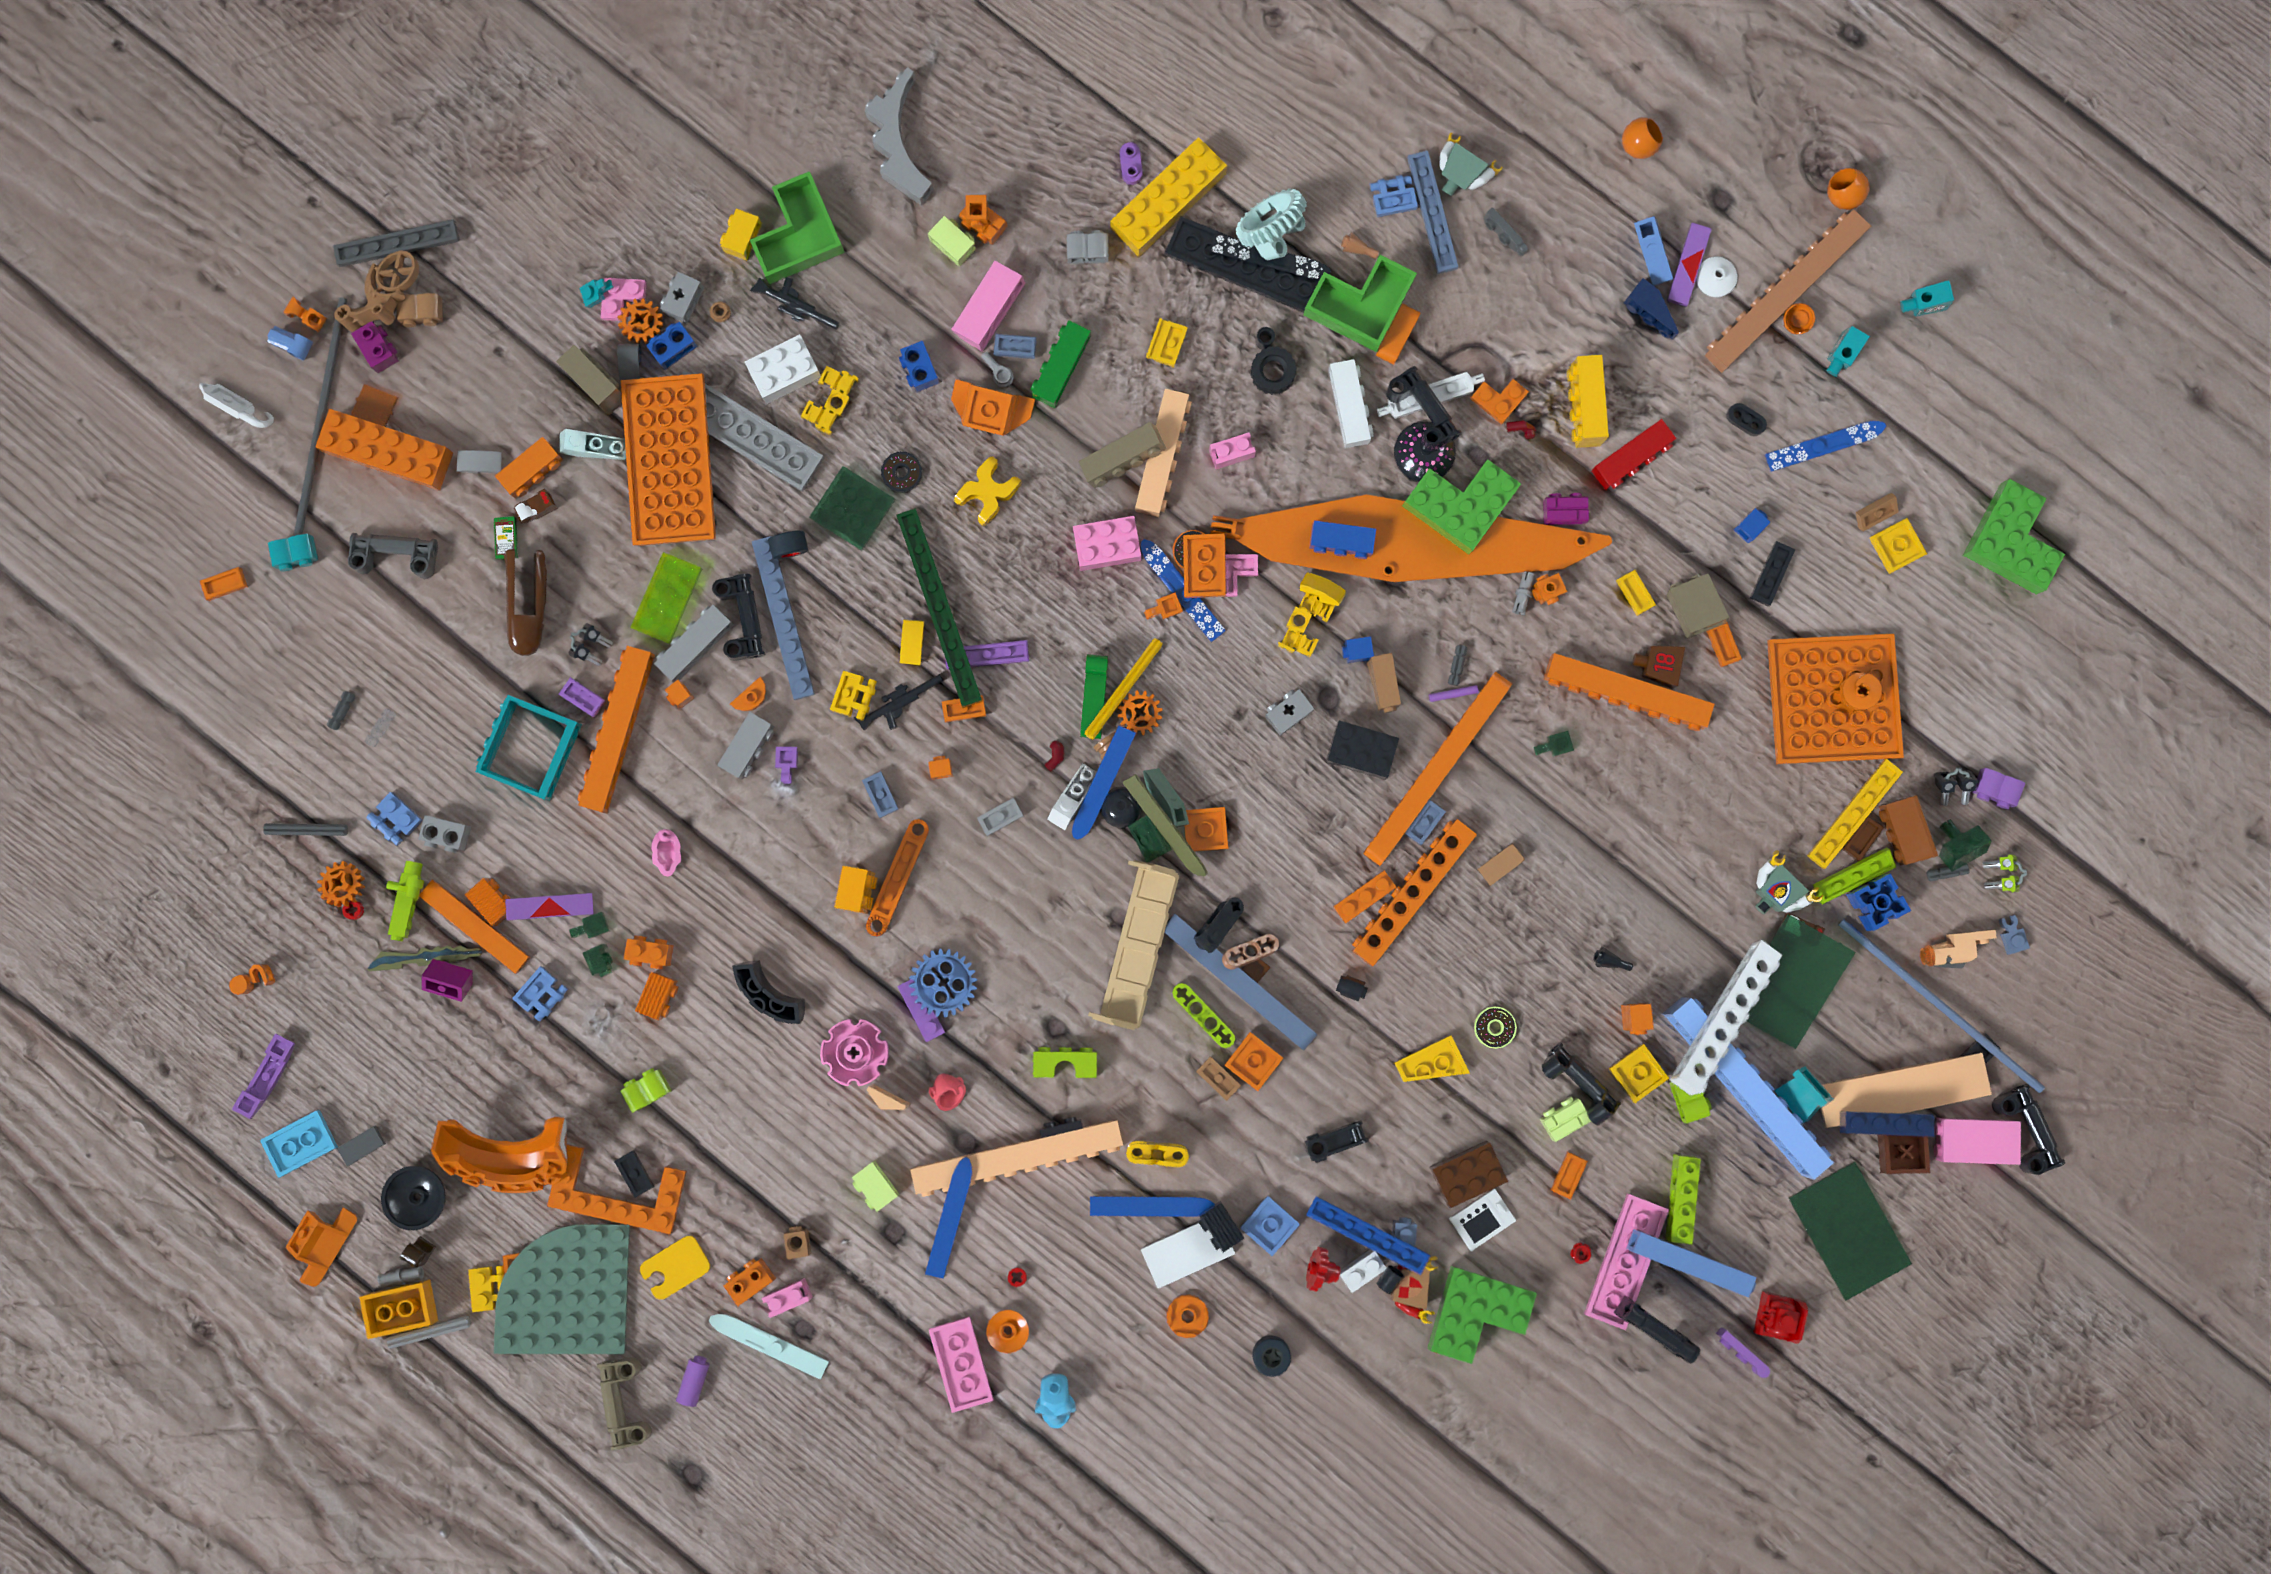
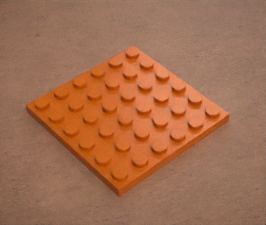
M1894 634L1770 639L1767 641L1776 765L1904 758ZM1855 673L1875 676L1882 687L1879 701L1873 707L1866 710L1857 711L1850 709L1840 697V686L1846 677ZM1862 689L1857 690L1859 694L1863 693Z

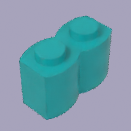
M301 534L268 542L272 567L280 571H290L296 565H300V567L313 565L312 562L318 561L314 536L310 534Z

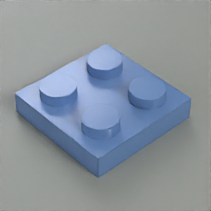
M1267 1195L1240 1226V1229L1273 1256L1300 1223Z

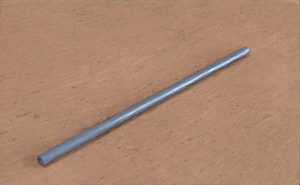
M1845 919L1841 920L1838 925L2038 1093L2044 1090L2045 1087Z

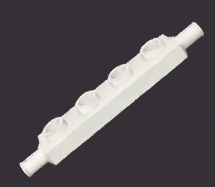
M1467 372L1429 384V387L1439 401L1444 403L1473 393L1474 385L1485 382V378L1482 373L1471 377ZM1412 394L1398 403L1388 400V406L1377 409V413H1379V417L1391 413L1397 419L1423 409Z

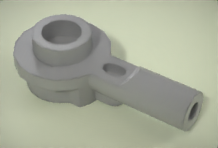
M988 352L983 353L981 357L993 370V379L996 385L999 387L1011 385L1014 380L1012 370L1002 365L999 366Z

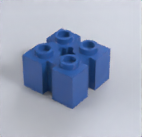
M1891 873L1882 874L1869 881V886H1860L1846 894L1853 908L1861 910L1862 915L1858 917L1866 931H1875L1888 924V919H1897L1911 911L1904 896L1896 895L1895 890L1898 889V886ZM1877 899L1880 900V902L1878 903V906H1877V904H1876V900H1877Z

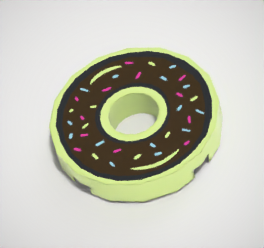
M1496 1006L1485 1008L1475 1018V1036L1486 1047L1494 1049L1505 1047L1511 1043L1516 1034L1515 1019L1504 1008ZM1494 1021H1497L1501 1026L1500 1031L1496 1034H1493L1489 1029L1490 1024Z

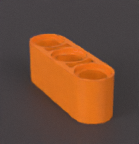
M1402 304L1376 356L1394 365L1421 312Z

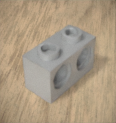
M425 815L418 840L425 841V846L437 848V845L445 846V851L457 853L458 850L465 851L471 826ZM436 827L438 834L432 838L431 830ZM456 832L458 839L455 843H452L451 835Z

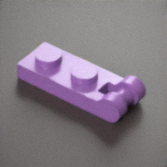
M1722 1327L1717 1331L1716 1334L1721 1337L1719 1342L1728 1350L1732 1347L1737 1352L1735 1356L1744 1364L1749 1362L1755 1374L1761 1378L1769 1376L1770 1369L1732 1334Z

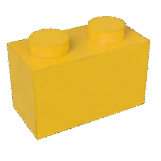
M736 208L734 214H731L728 219L729 227L727 232L722 234L720 244L725 253L747 261L753 248L750 240L758 236L762 222L758 216Z

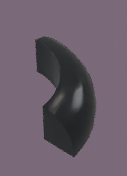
M760 960L732 965L739 990L744 993L750 1001L749 1003L757 1011L774 1018L775 1021L789 1024L802 1023L805 1015V999L789 997L776 990L766 979Z

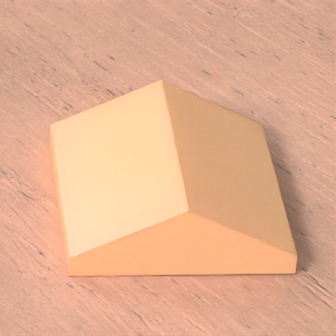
M875 1084L867 1088V1092L881 1110H905L911 1104Z

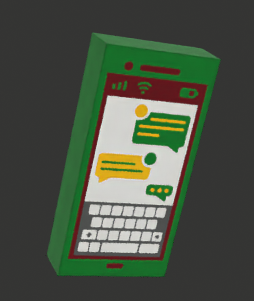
M516 517L494 518L495 559L503 560L505 551L508 549H515V559H517Z

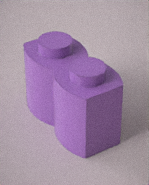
M1983 768L1980 769L1977 777L1979 783L1976 784V791H1972V793L1977 794L1976 798L1989 802L1991 799L1997 802L1996 805L1998 807L2009 809L2010 807H2017L2025 783L1997 771Z

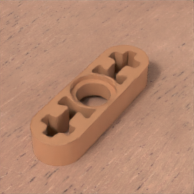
M1266 934L1228 949L1222 956V963L1231 970L1272 955L1278 949L1279 941L1274 935ZM1266 942L1272 944L1271 947L1267 946V947H1264L1262 950H1261V948H1260V947L1263 946ZM1246 947H1252L1255 950L1256 954L1254 957L1246 954ZM1239 954L1241 956L1235 962L1233 960H1229L1230 956L1235 957Z

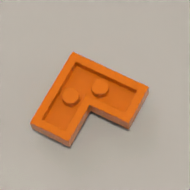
M1514 379L1511 380L1501 394L1486 382H1483L1470 399L1500 424H1503L1529 391Z

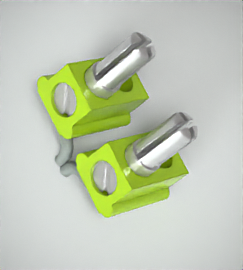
M2016 855L1999 857L2000 860L1983 861V864L1997 863V865L1983 866L1984 869L2000 868L2001 870L2017 871L2019 866L2020 871L2024 872L2021 874L2020 880L2018 876H2010V878H2001L2002 881L1985 882L1984 885L1999 884V886H1985V889L2019 892L2023 877L2027 876V869H2023L2022 865L2017 862Z

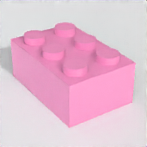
M1134 516L1073 526L1080 571L1141 561Z

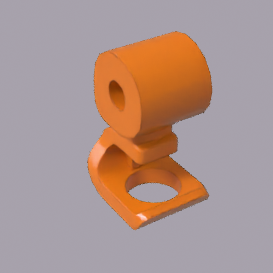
M295 297L291 298L283 311L290 318H293L294 315L302 319L301 322L318 333L327 320L325 316L311 307L309 310L303 308Z
M266 964L252 965L249 969V975H238L231 979L229 984L231 992L237 995L252 992L254 983L260 982L259 972L266 986L273 985L275 978L271 968Z

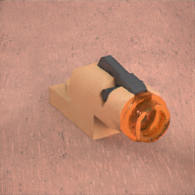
M1996 930L1946 935V942L1927 945L1925 948H1921V962L1923 965L1962 969L1966 962L1977 958L1976 944L1989 943V939L1997 938Z

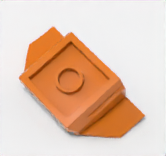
M957 379L955 380L951 396L963 426L1002 436L1031 419L1035 402L1033 398L1012 395Z

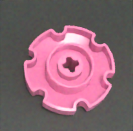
M852 1019L837 1023L828 1031L831 1034L830 1040L822 1041L820 1057L823 1065L828 1064L830 1066L828 1075L834 1081L845 1086H849L852 1081H856L858 1086H863L881 1075L878 1068L880 1065H887L889 1046L887 1040L882 1041L879 1039V1035L882 1033L880 1028L864 1019H860L857 1025L853 1024ZM854 1047L860 1052L855 1058L853 1054H850V1050H853Z

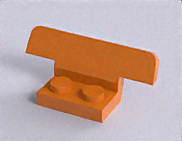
M343 1207L333 1225L323 1222L315 1212L307 1210L285 1247L295 1259L309 1264L299 1280L301 1283L312 1287L320 1284L357 1222L355 1213Z

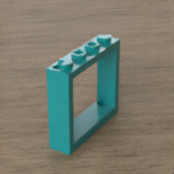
M507 695L504 703L500 705L501 712L499 717H496L493 721V731L484 742L485 750L482 756H479L477 759L478 764L475 772L550 801L582 724ZM517 705L567 725L540 790L490 771Z

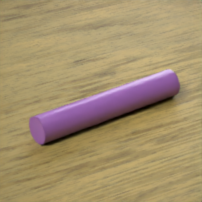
M1474 685L1429 694V701L1435 702L1477 694L1478 687Z

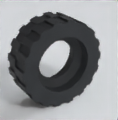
M1271 346L1267 349H1262L1260 353L1256 354L1251 366V379H1253V384L1257 386L1258 390L1263 391L1265 394L1275 395L1277 393L1281 394L1285 390L1287 391L1290 385L1292 386L1297 367L1291 353H1288L1284 348ZM1270 361H1277L1283 366L1284 373L1278 380H1269L1264 375V366Z

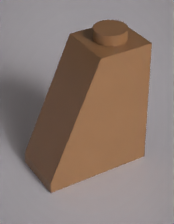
M1392 653L1371 657L1367 665L1378 711L1384 710V713L1396 711V707H1399L1401 702Z

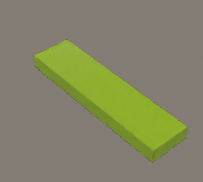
M1886 847L1813 884V888H1819L1815 892L1817 897L1824 894L1819 903L1823 905L1896 868L1892 853Z

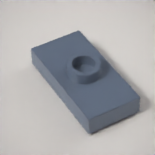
M995 334L994 356L1035 359L1037 338Z

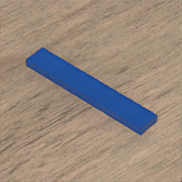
M1317 1196L1306 1214L1307 1217L1419 1275H1422L1431 1255Z

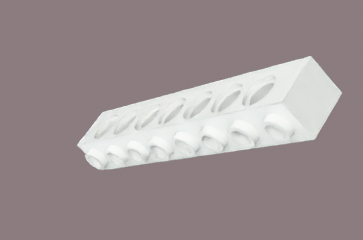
M1762 940L1750 946L1672 1075L1671 1082L1689 1095L1702 1093L1706 1089L1708 1078L1717 1071V1063L1720 1058L1727 1054L1729 1043L1738 1036V1028L1748 1019L1750 1008L1759 1001L1760 997L1758 995L1761 990L1765 989L1769 984V976L1778 969L1780 965L1778 961L1782 956L1779 952ZM1757 964H1759L1761 971L1757 969ZM1747 980L1749 981L1751 988L1747 986ZM1736 997L1739 998L1740 1005L1737 1004ZM1726 1014L1730 1017V1023L1726 1020ZM1716 1031H1717V1032L1719 1033V1035H1720V1040H1718V1039L1716 1038V1035H1715ZM1705 1049L1709 1051V1057L1706 1056ZM1695 1066L1699 1069V1075L1695 1072Z

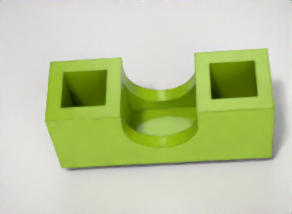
M1038 1047V1051L1033 1052V1077L1054 1078L1056 1065L1061 1061H1069L1075 1067V1078H1097V1052H1093V1048L1081 1047L1080 1051H1072V1047H1059V1051H1051V1047Z

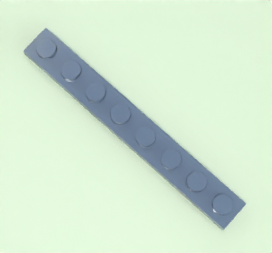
M771 536L751 542L793 699L799 700L814 696L815 693L779 559L772 558L768 541Z

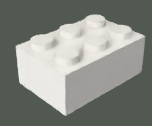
M801 335L745 361L766 404L821 377Z

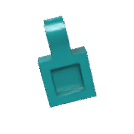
M593 279L580 287L585 307L592 308L605 300L603 293L614 287L611 280L605 282L604 279Z

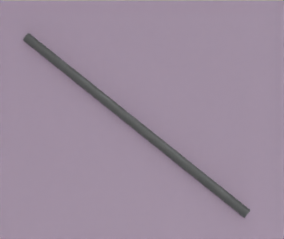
M339 298L337 308L341 305H347L348 300ZM336 319L293 536L303 534L319 452V449L315 446L325 420L343 327Z

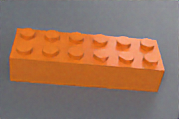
M330 408L315 446L326 454L438 491L441 489L454 453L445 446Z

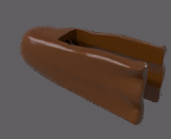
M508 549L504 555L506 564L508 644L516 654L530 656L539 649L544 629L543 621L547 592L545 554L542 550H536V553H534V615H515V549Z

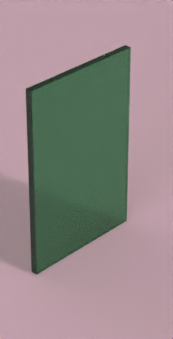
M1787 914L1769 946L1782 955L1778 961L1780 965L1769 976L1770 982L1759 993V1001L1750 1008L1748 1012L1749 1017L1746 1022L1796 1049L1856 952L1842 945L1841 942H1837L1810 927L1805 922ZM1757 964V969L1761 971L1759 964ZM1747 980V982H1746V983H1747V986H1748L1749 988H1751V985H1750L1749 981ZM1736 998L1737 1004L1740 1005L1739 998Z
M1855 1162L1788 1198L1845 1301L1912 1265Z

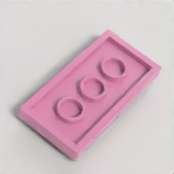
M965 1317L929 1328L952 1413L993 1401V1395L971 1317Z

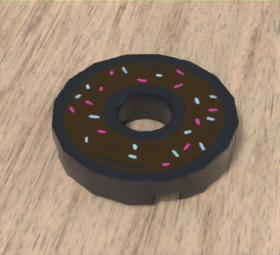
M895 452L884 460L881 467V476L884 484L890 490L897 493H907L919 485L922 479V467L919 460L913 454ZM904 467L907 469V475L905 477H898L896 471Z

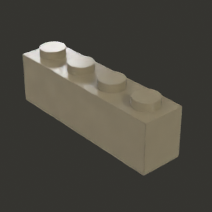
M1149 422L1078 462L1087 482L1094 488L1102 487L1110 479L1120 477L1132 467L1135 468L1142 465L1143 461L1159 456L1166 447L1158 429Z

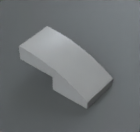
M457 451L456 472L497 474L501 471V452Z

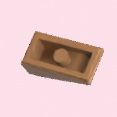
M1509 844L1477 870L1491 886L1525 859L1513 844Z

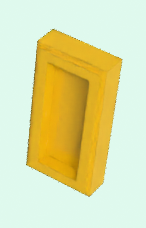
M1636 570L1616 580L1637 616L1656 605Z

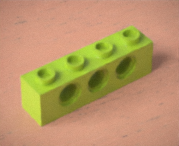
M1673 1154L1669 1211L1665 1239L1670 1242L1693 1244L1701 1161L1700 1158L1694 1156Z

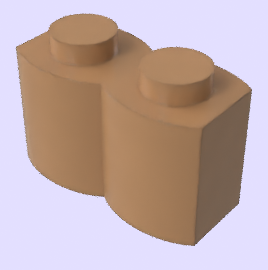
M435 293L406 294L405 300L397 303V320L405 327H416V324L424 323L425 326H436L437 323L443 322L442 297Z

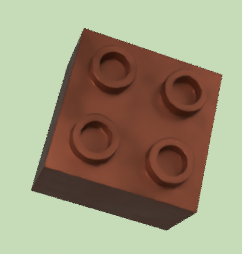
M1878 1135L1880 1173H1930L1928 1136Z

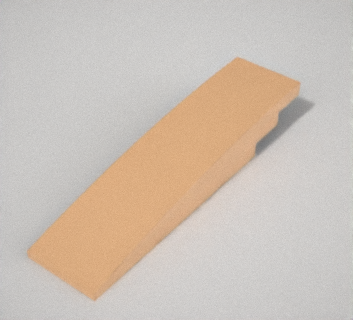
M1983 1053L1869 1073L1821 1084L1834 1098L1831 1103L1821 1108L1825 1128L1840 1126V1111L1902 1114L1992 1095Z

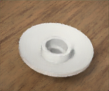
M1711 257L1700 264L1696 282L1704 294L1711 297H1722L1729 294L1735 287L1737 272L1729 260L1722 257ZM1715 272H1720L1722 277H1717Z

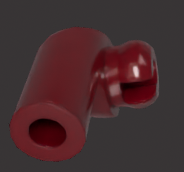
M1524 420L1506 423L1507 432L1522 431L1525 433L1526 439H1533L1536 436L1535 426Z
M1057 740L1051 742L1052 758L1044 764L1050 772L1064 760V745Z

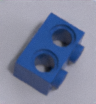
M680 321L677 324L669 325L663 334L654 336L650 339L649 344L646 345L664 370L698 347ZM678 335H684L682 341L675 342V338ZM661 347H667L665 353L658 354Z
M923 341L900 349L902 356L899 357L902 368L908 369L909 375L906 378L910 388L914 386L916 392L940 384ZM913 354L919 355V359L915 362L909 360V357ZM919 373L927 374L924 380L916 379Z

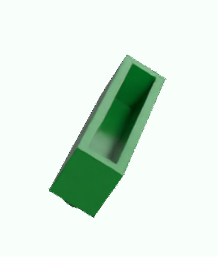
M1070 320L1066 326L1062 325L1058 334L1060 338L1057 344L1053 343L1049 351L1051 356L1048 362L1044 361L1041 366L1040 372L1042 374L1039 380L1035 379L1031 386L1033 398L1054 409L1091 338L1090 330Z

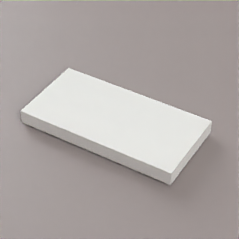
M1198 1222L1141 1248V1252L1159 1289L1234 1255L1233 1247L1224 1253L1221 1249L1216 1250L1210 1241L1213 1238L1209 1230L1204 1232Z

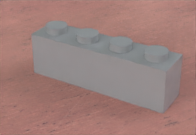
M716 606L706 607L701 612V617L696 622L692 621L686 627V632L682 636H677L671 642L672 646L667 651H662L656 657L657 661L654 664L672 682L680 680L734 626Z

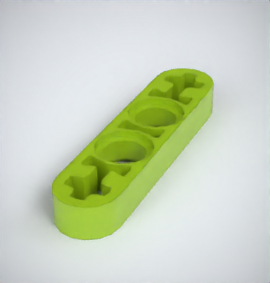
M1180 983L1173 988L1172 994L1174 999L1219 1046L1229 1048L1234 1044L1235 1035L1188 985ZM1179 987L1187 989L1185 993L1189 998L1192 994L1195 996L1194 999L1189 1001L1187 1006L1183 1004L1186 1000L1182 996L1180 998L1176 996L1178 994L1177 988ZM1193 1002L1201 1003V1013L1193 1014L1191 1012L1190 1006ZM1208 1017L1216 1019L1217 1026L1214 1029L1206 1028L1205 1020ZM1220 1025L1224 1027L1221 1031L1225 1035L1228 1033L1231 1035L1229 1037L1231 1041L1229 1044L1226 1042L1222 1044L1220 1042L1222 1038L1218 1033L1216 1037L1212 1035V1033L1220 1028Z

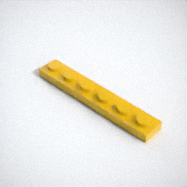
M1884 759L1808 853L1807 857L1822 869H1826L1903 771L1888 759Z

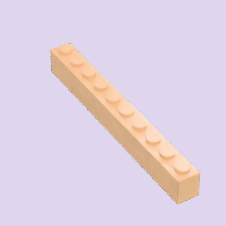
M1118 1119L1086 1126L1083 1129L1035 1138L913 1167L910 1170L915 1193L922 1194V1197L933 1195L934 1190L942 1189L943 1192L948 1191L954 1169L964 1157H968L972 1164V1176L969 1185L972 1186L976 1184V1180L983 1179L984 1182L996 1180V1176L1004 1174V1177L1017 1175L1016 1171L1025 1169V1172L1038 1170L1037 1166L1043 1164L1047 1168L1058 1165V1161L1066 1159L1067 1163L1079 1160L1078 1156L1085 1154L1087 1158L1098 1156L1099 1151L1107 1150L1108 1153L1119 1151V1146H1123V1140Z

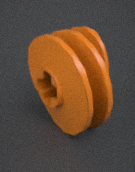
M1852 674L1846 677L1840 686V697L1844 704L1850 709L1857 711L1873 707L1879 701L1882 694L1879 680L1871 674ZM1862 689L1863 693L1859 694L1857 690Z

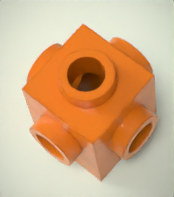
M1559 573L1550 577L1548 574L1537 578V582L1533 585L1532 590L1535 600L1539 601L1541 605L1547 602L1548 606L1560 601L1558 597L1567 593Z

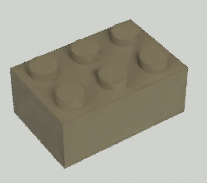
M573 345L556 361L608 415L622 403L621 386L583 347L578 349Z

